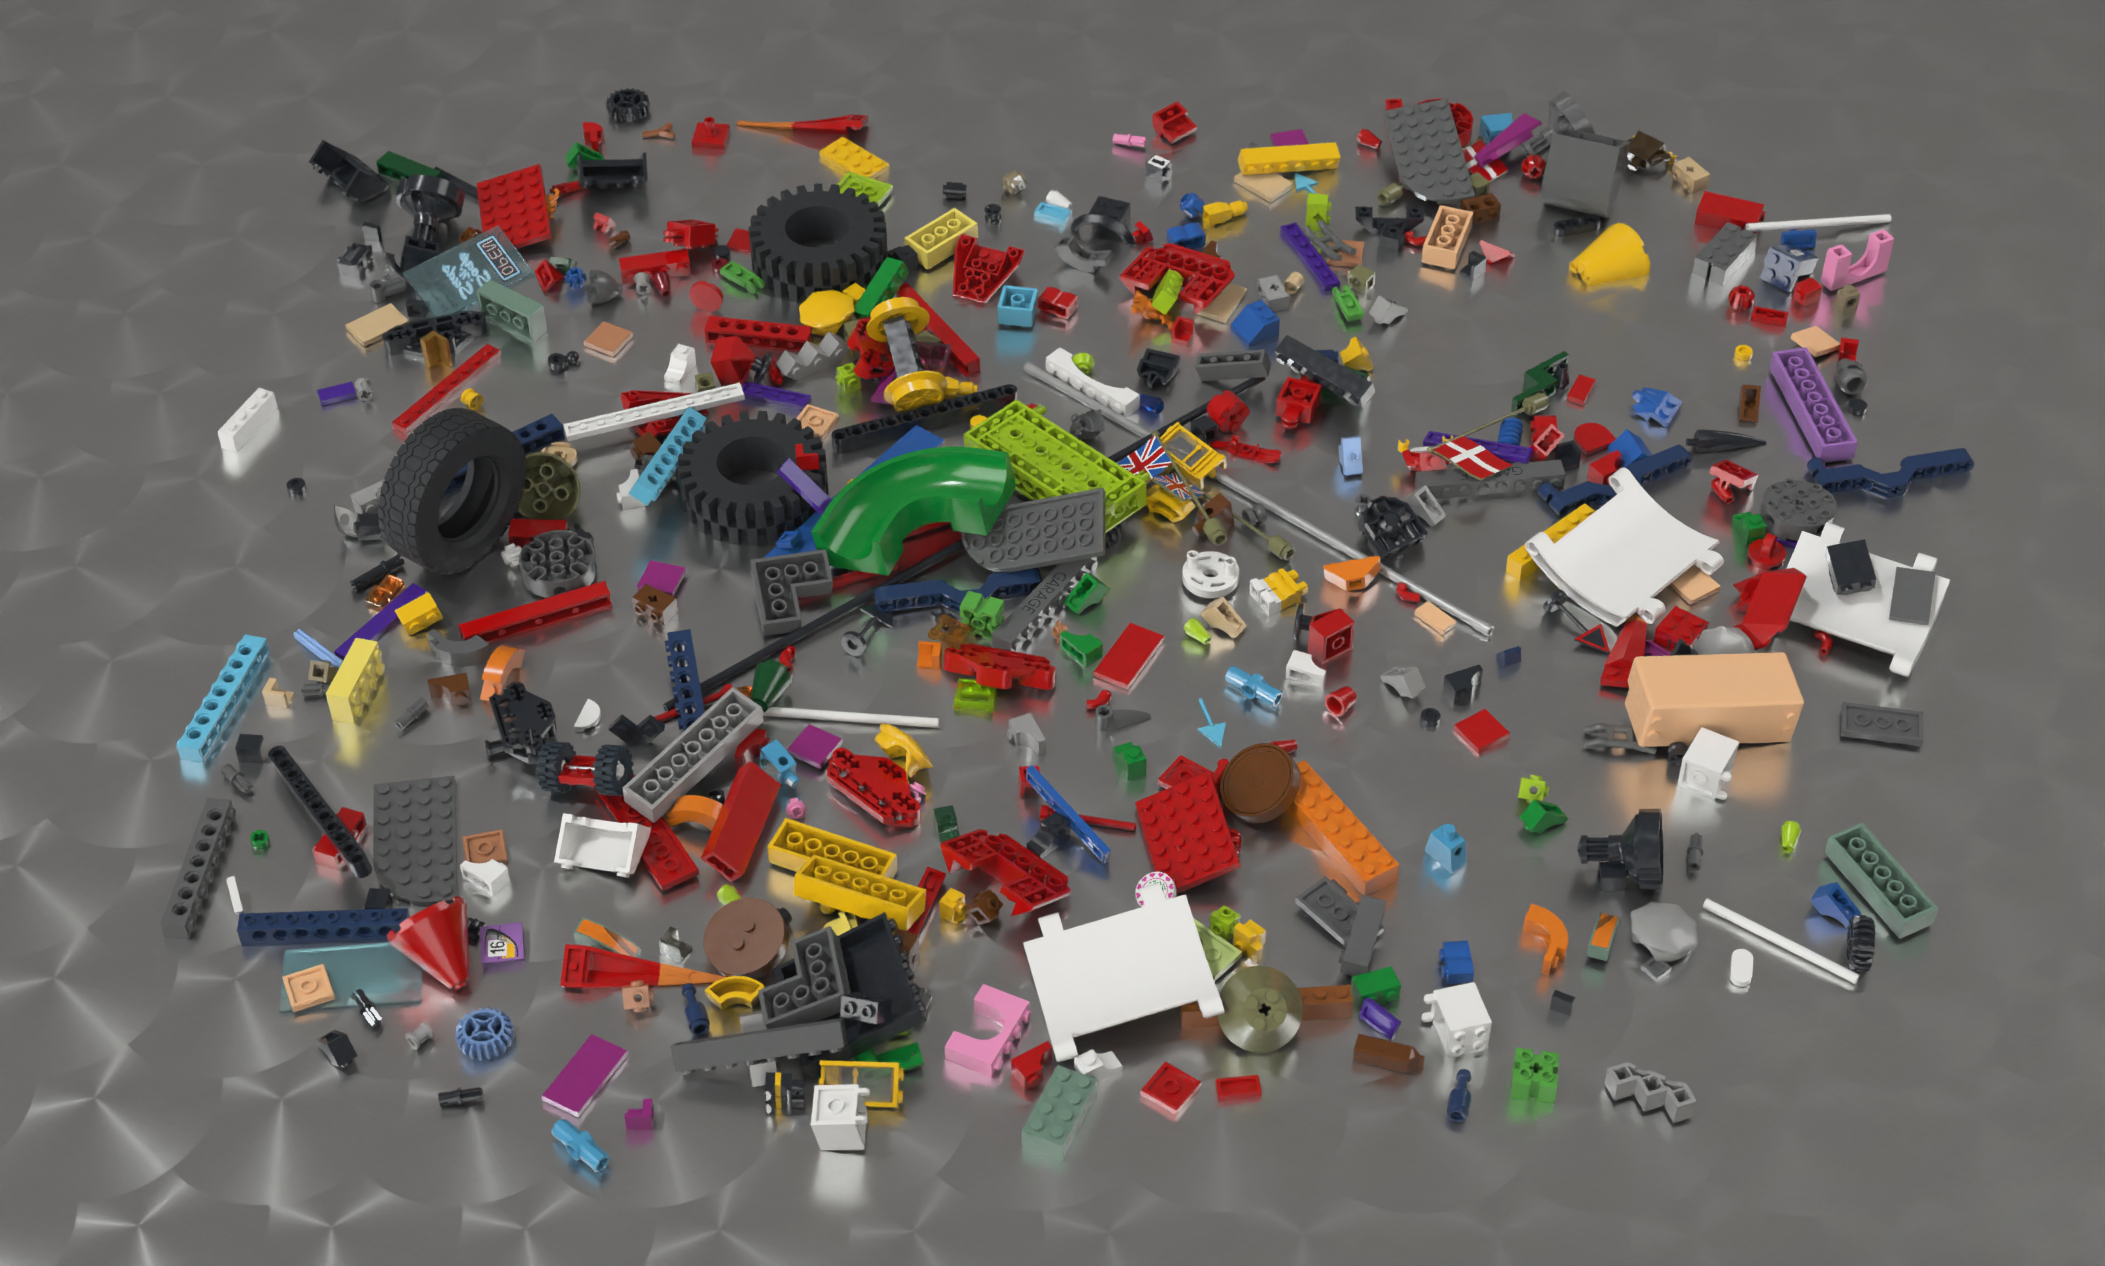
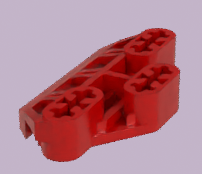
M871 317L860 319L847 340V345L850 349L860 351L861 356L854 367V373L864 379L890 375L894 368L891 351L885 345L888 342L874 340L867 333V325ZM879 356H885L888 360L883 362ZM876 368L883 370V372H872V370Z
M972 643L961 644V647L945 649L943 669L954 673L976 675V683L979 685L1010 689L1012 687V679L1019 677V684L1049 690L1053 689L1056 684V668L1051 666L1050 661L1042 656Z
M842 747L833 751L832 758L829 759V767H827L828 783L883 824L912 828L921 822L920 803L910 795L907 774L903 768L886 757L855 755Z

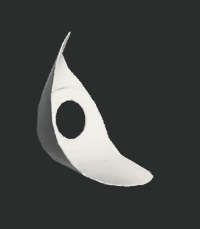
M334 505V519L338 531L351 537H358L357 533H354L353 523L356 522L357 515L346 508ZM343 514L349 516L350 521L347 525H343L340 521Z

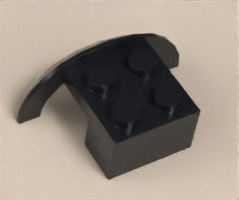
M1098 196L1090 212L1077 217L1073 221L1071 231L1078 232L1079 228L1084 225H1101L1115 231L1124 243L1133 245L1134 238L1126 227L1130 220V203Z
M406 235L400 266L397 265L394 259L395 254L386 252L385 259L390 270L405 280L422 284L421 280L423 279L425 284H435L447 279L446 274L443 272L435 276L433 275L435 273L440 243Z

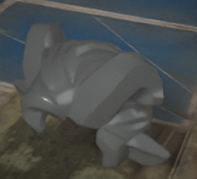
M1092 409L1081 415L1074 414L1071 417L1070 434L1079 440L1097 437L1098 434L1105 430L1103 416L1100 414L1102 410L1098 409L1095 411Z

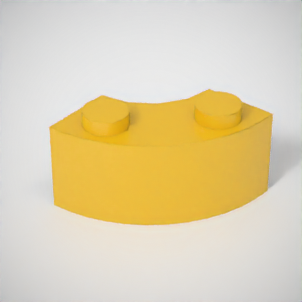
M1158 484L1153 485L1146 492V507L1151 513L1157 512L1164 515L1172 523L1184 519L1196 507L1192 499L1182 502Z
M731 976L714 982L704 991L706 997L721 1010L734 1004H744L753 1008L760 1001L758 990L765 988V985L749 977Z

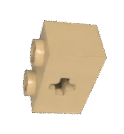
M1687 157L1673 163L1671 177L1693 194L1708 188L1710 173L1693 159Z

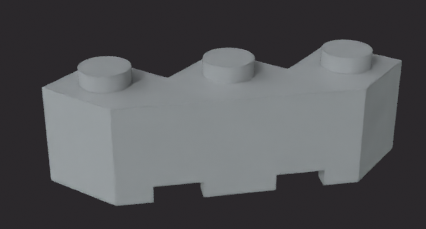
M828 332L819 346L806 341L797 355L785 350L775 365L787 377L798 381L840 363L850 348L840 336Z
M762 1010L739 1014L742 1033L767 1029L764 1024ZM761 1059L756 1064L748 1065L753 1087L765 1085L766 1072L782 1073L780 1063L775 1061L766 1062V1059Z
M1629 1062L1607 1069L1605 1085L1614 1100L1635 1095L1643 1111L1664 1106L1673 1123L1694 1116L1697 1101L1687 1084L1680 1081L1677 1083L1667 1080L1666 1076L1650 1070L1648 1072L1636 1068L1637 1065Z

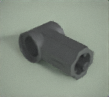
M402 277L385 282L374 280L370 283L371 299L375 303H382L387 300L388 296L406 291Z

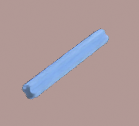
M302 629L294 632V638L322 660L331 661L332 665L338 666L337 671L339 670L343 660Z

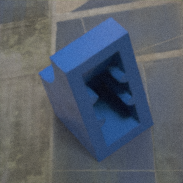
M1837 882L1818 887L1810 899L1822 916H1831L1840 921L1846 928H1848L1849 921L1853 916L1861 914L1860 910Z

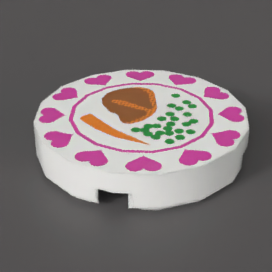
M1151 872L1145 875L1136 887L1135 897L1141 907H1145L1139 888L1159 882L1165 900L1175 898L1176 885L1174 881L1162 872Z

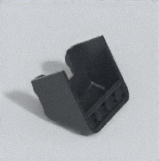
M325 140L321 141L309 160V163L314 166L313 170L320 174L324 172L325 176L332 180L334 179L333 182L342 189L340 191L347 197L351 195L358 202H365L385 192L390 186L385 179L362 160Z
M646 152L642 153L640 159L582 160V154H578L576 160L578 185L582 186V189H592V186H599V189H607L609 186H615L616 188H626V186L641 188L648 179Z

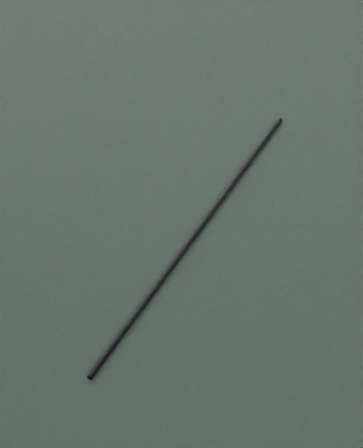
M1265 377L1250 378L1230 389V391L1238 396L1265 381ZM1209 402L1158 429L1159 437L1175 423L1179 422L1181 426H1184L1207 413L1206 409ZM1152 433L1108 458L1115 463L1121 461L1153 437ZM962 538L700 683L701 693L708 691L875 598L874 592L877 588L898 585L965 548ZM673 698L662 704L665 712L675 709V702H678V698Z

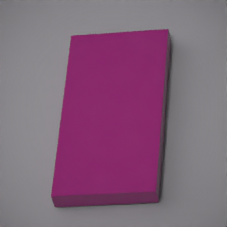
M591 1034L543 1093L542 1100L579 1117L628 1056V1051Z

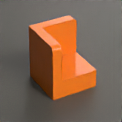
M919 641L917 668L940 670L942 642Z

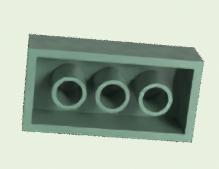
M489 280L476 291L480 312H484L487 321L533 343L547 332L544 306L541 303L492 280Z
M1057 1065L1022 1130V1147L1063 1161L1098 1095V1079Z

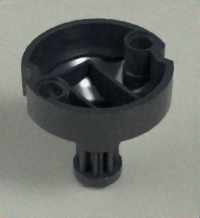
M410 175L409 179H401L396 195L397 205L414 218L412 237L428 241L433 240L438 223L450 221L455 217L461 216L465 199L464 192L457 185L448 180L430 175Z
M1639 809V814L1634 816L1621 835H1608V837L1581 835L1577 846L1581 864H1588V861H1609V864H1623L1636 884L1640 885L1641 890H1662L1664 849L1661 809Z

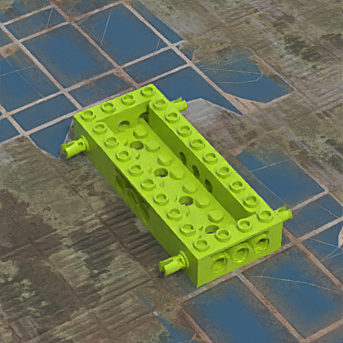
M1016 399L964 433V447L1008 452L1016 482L1015 489L1032 501L1104 488L1106 491L1105 533L1147 505L1146 481L1151 478L1149 472L1145 473L1143 469L1140 473L1134 475L1043 417L1042 415H1045L1047 410L1045 406L1041 407V403L1031 409Z

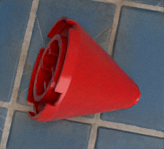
M462 896L453 897L454 903L447 904L443 900L419 911L399 924L401 927L400 931L395 933L393 929L386 936L391 946L450 989L455 988L456 991L468 985L467 981L470 979L467 904Z

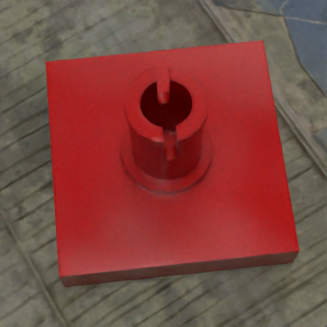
M706 117L704 123H697L691 142L692 147L724 150L730 132V124L714 123L715 119L713 117Z

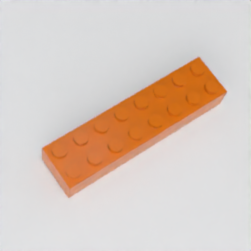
M1305 760L1296 763L1300 771V787L1295 800L1287 809L1291 816L1362 895L1368 896L1398 881L1399 863Z

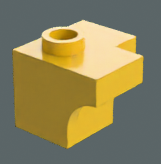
M1356 336L1351 338L1348 347L1340 352L1343 364L1357 371L1366 370L1369 372L1373 370L1374 367L1366 347L1363 346Z
M1251 919L1244 925L1239 922L1234 927L1233 946L1257 964L1262 960L1263 945L1266 942V930Z

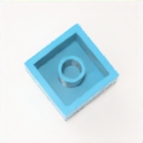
M1004 285L997 307L998 324L1032 327L1038 307V289Z

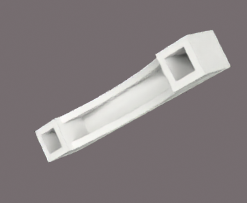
M1058 348L1046 357V372L1123 417H1129L1140 408V395L1128 387H1111L1089 378L1073 363V355L1064 349Z

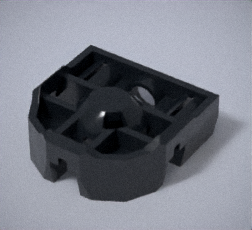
M1380 496L1370 501L1358 521L1359 533L1361 536L1367 533L1368 546L1375 556H1380V562L1422 543L1428 535L1427 530L1412 507L1396 497ZM1406 512L1410 513V518L1402 522L1401 517ZM1383 517V521L1379 522V518ZM1375 528L1379 529L1378 534L1373 533ZM1401 534L1403 538L1398 540L1395 544H1393V542H1395Z

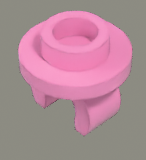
M916 782L913 785L909 783L910 795L915 794L914 799L920 803L921 795L926 796L927 794L924 791L925 787Z
M798 797L790 799V803L786 808L787 815L791 819H800L807 811L806 805L799 801Z

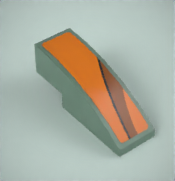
M1600 912L1588 944L1586 956L1604 961L1608 960L1621 917Z
M585 917L581 919L573 931L575 943L636 958L641 953V948L626 937Z

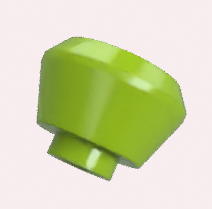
M1078 353L1072 358L1076 367L1085 375H1088L1095 365V359L1088 353Z

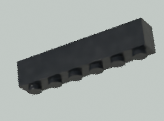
M1286 335L1274 350L1276 360L1280 364H1286L1294 372L1304 374L1308 380L1318 382L1322 385V388L1332 390L1335 395L1348 399L1354 406L1358 405L1363 408L1375 393L1372 382L1289 335Z

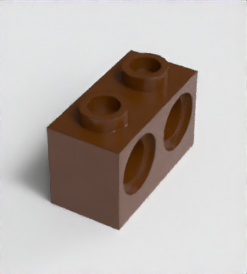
M1490 193L1462 200L1461 210L1473 212L1472 225L1500 218L1501 204L1494 194Z

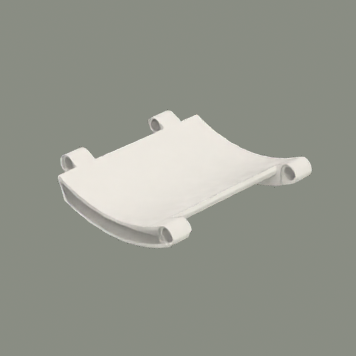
M1622 467L1608 478L1611 487L1617 495L1554 544L1546 533L1538 532L1525 543L1526 550L1560 590H1564L1568 597L1591 614L1616 627L1635 612L1646 623L1652 624L1666 612L1665 605L1660 600L1654 599L1657 594L1693 565L1700 567L1704 573L1711 575L1724 564L1723 557L1719 553L1711 551L1720 543L1719 540L1691 529L1670 515L1649 496L1632 473Z
M1826 522L1820 537L1802 531L1786 569L1796 568L1804 573L1807 578L1790 621L1893 655L1894 657L1889 668L1891 672L1909 677L1935 623L1950 580L1935 575L1928 625L1889 620L1896 567L1934 572L1938 558L1919 552L1913 567L1869 553L1876 576L1875 588L1866 592L1836 595L1831 584L1825 553L1827 546L1840 544L1845 528Z
M1160 882L1139 888L1145 907L1067 930H1063L1059 913L1038 918L1043 937L1024 942L1023 944L1058 1063L1075 1058L1078 1055L1073 1038L1196 1001L1205 1018L1225 1013L1186 894L1165 900Z

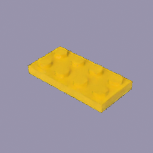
M844 137L839 138L819 151L821 158L846 173L852 172L875 179L890 169L889 163Z

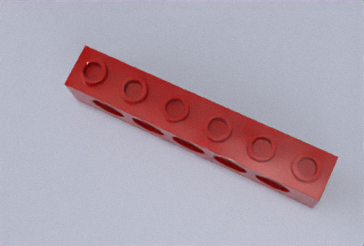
M709 316L704 328L706 343H715L718 338L737 336L747 347L799 353L806 341L811 343L813 341L811 326Z

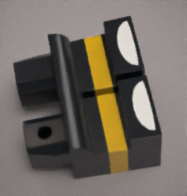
M766 1072V1115H774L775 1109H786L788 1114H792V1108H804V1080H792V1073Z

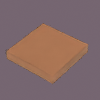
M1342 240L1348 246L1355 248L1356 254H1345L1340 249L1335 251L1337 254L1342 255L1340 261L1331 260L1327 257V265L1355 268L1358 264L1361 265L1365 242ZM1330 241V245H1329V246H1332V245H1334L1335 243L1332 242V241Z
M603 321L584 341V346L614 357L633 337V332Z
M503 829L462 837L466 861L479 864L493 859L498 863L509 864Z

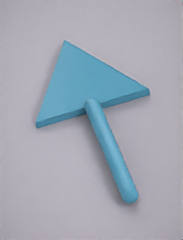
M1294 172L1296 191L1307 187L1311 193H1316L1310 186L1318 184L1317 181Z
M1200 698L1199 702L1210 726L1201 727L1198 730L1221 747L1226 722L1214 725L1203 699Z

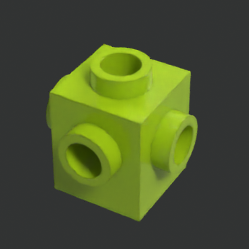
M853 362L836 368V383L845 394L861 389V378L854 373L855 365Z
M1530 774V778L1521 777L1518 798L1526 799V803H1531L1534 799L1543 801V797L1547 798L1549 786L1545 785L1546 781L1542 780V776ZM1535 786L1538 788V791L1533 793L1530 788Z
M1223 905L1217 911L1212 912L1209 918V929L1215 935H1219L1228 942L1234 937V927L1240 922L1241 915Z

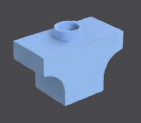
M1359 436L1341 438V444L1338 445L1343 474L1363 473L1361 438Z

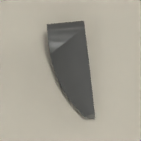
M1101 705L1096 708V728L1101 731L1120 729L1151 720V715L1142 711L1113 710L1108 705Z

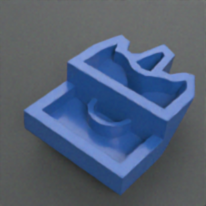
M1643 387L1642 391L1635 390L1632 398L1638 402L1632 405L1635 412L1647 421L1652 417L1664 427L1670 423L1683 403L1667 391Z

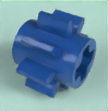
M571 268L567 271V276H564L565 283H568V286L572 289H580L585 285L584 281H587L586 273H583V270L579 268Z

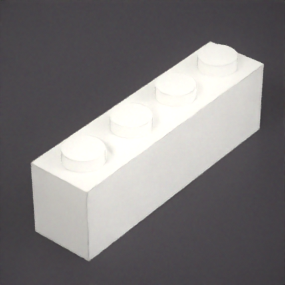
M258 388L217 432L221 448L235 453L242 448L278 409L274 392Z

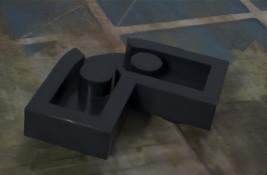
M622 714L609 725L608 730L630 745L641 746L650 743L665 729V725L652 715H649L636 725Z

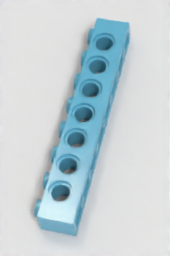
M689 406L628 494L646 506L651 500L655 502L679 467L678 456L679 453L683 454L684 443L686 441L692 442V434L696 430L703 432L705 429L703 424L707 418Z
M245 634L242 640L238 642L226 666L220 671L218 679L212 684L210 692L204 697L199 710L195 712L193 720L187 725L185 733L177 741L176 747L181 759L199 763L204 762L270 651L266 638Z

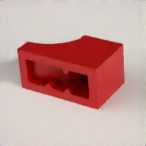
M1551 424L1530 447L1533 448V454L1529 461H1543L1565 435Z
M1616 450L1590 463L1587 478L1593 483L1611 486L1608 478L1618 471L1622 454Z
M756 728L737 746L734 755L735 768L737 770L751 760L760 757L761 749L770 743V738H767V730Z
M1046 1041L1011 1059V1073L1024 1090L1035 1087L1043 1081V1067L1052 1060V1045Z

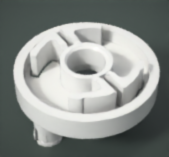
M1191 550L1187 552V561L1183 566L1182 580L1185 587L1197 596L1204 598L1223 597L1237 587L1239 567L1236 559L1226 554L1214 551L1198 553ZM1206 575H1215V577H1207Z

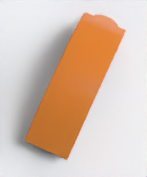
M501 645L494 650L483 672L482 680H484L480 696L481 700L489 701V697L495 692L496 695H503V689L511 670L514 668L521 669L525 650Z
M681 796L677 798L675 805L666 812L665 821L669 827L687 821L696 822L712 831L723 804L703 796Z
M1531 903L1524 919L1523 932L1537 936L1547 944L1548 950L1543 959L1541 973L1550 975L1552 968L1556 969L1559 961L1563 963L1565 961L1568 933L1562 921L1554 913Z

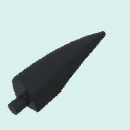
M1697 430L1693 439H1686V446H1694L1696 452L1705 453L1767 444L1766 441L1752 436L1718 430Z

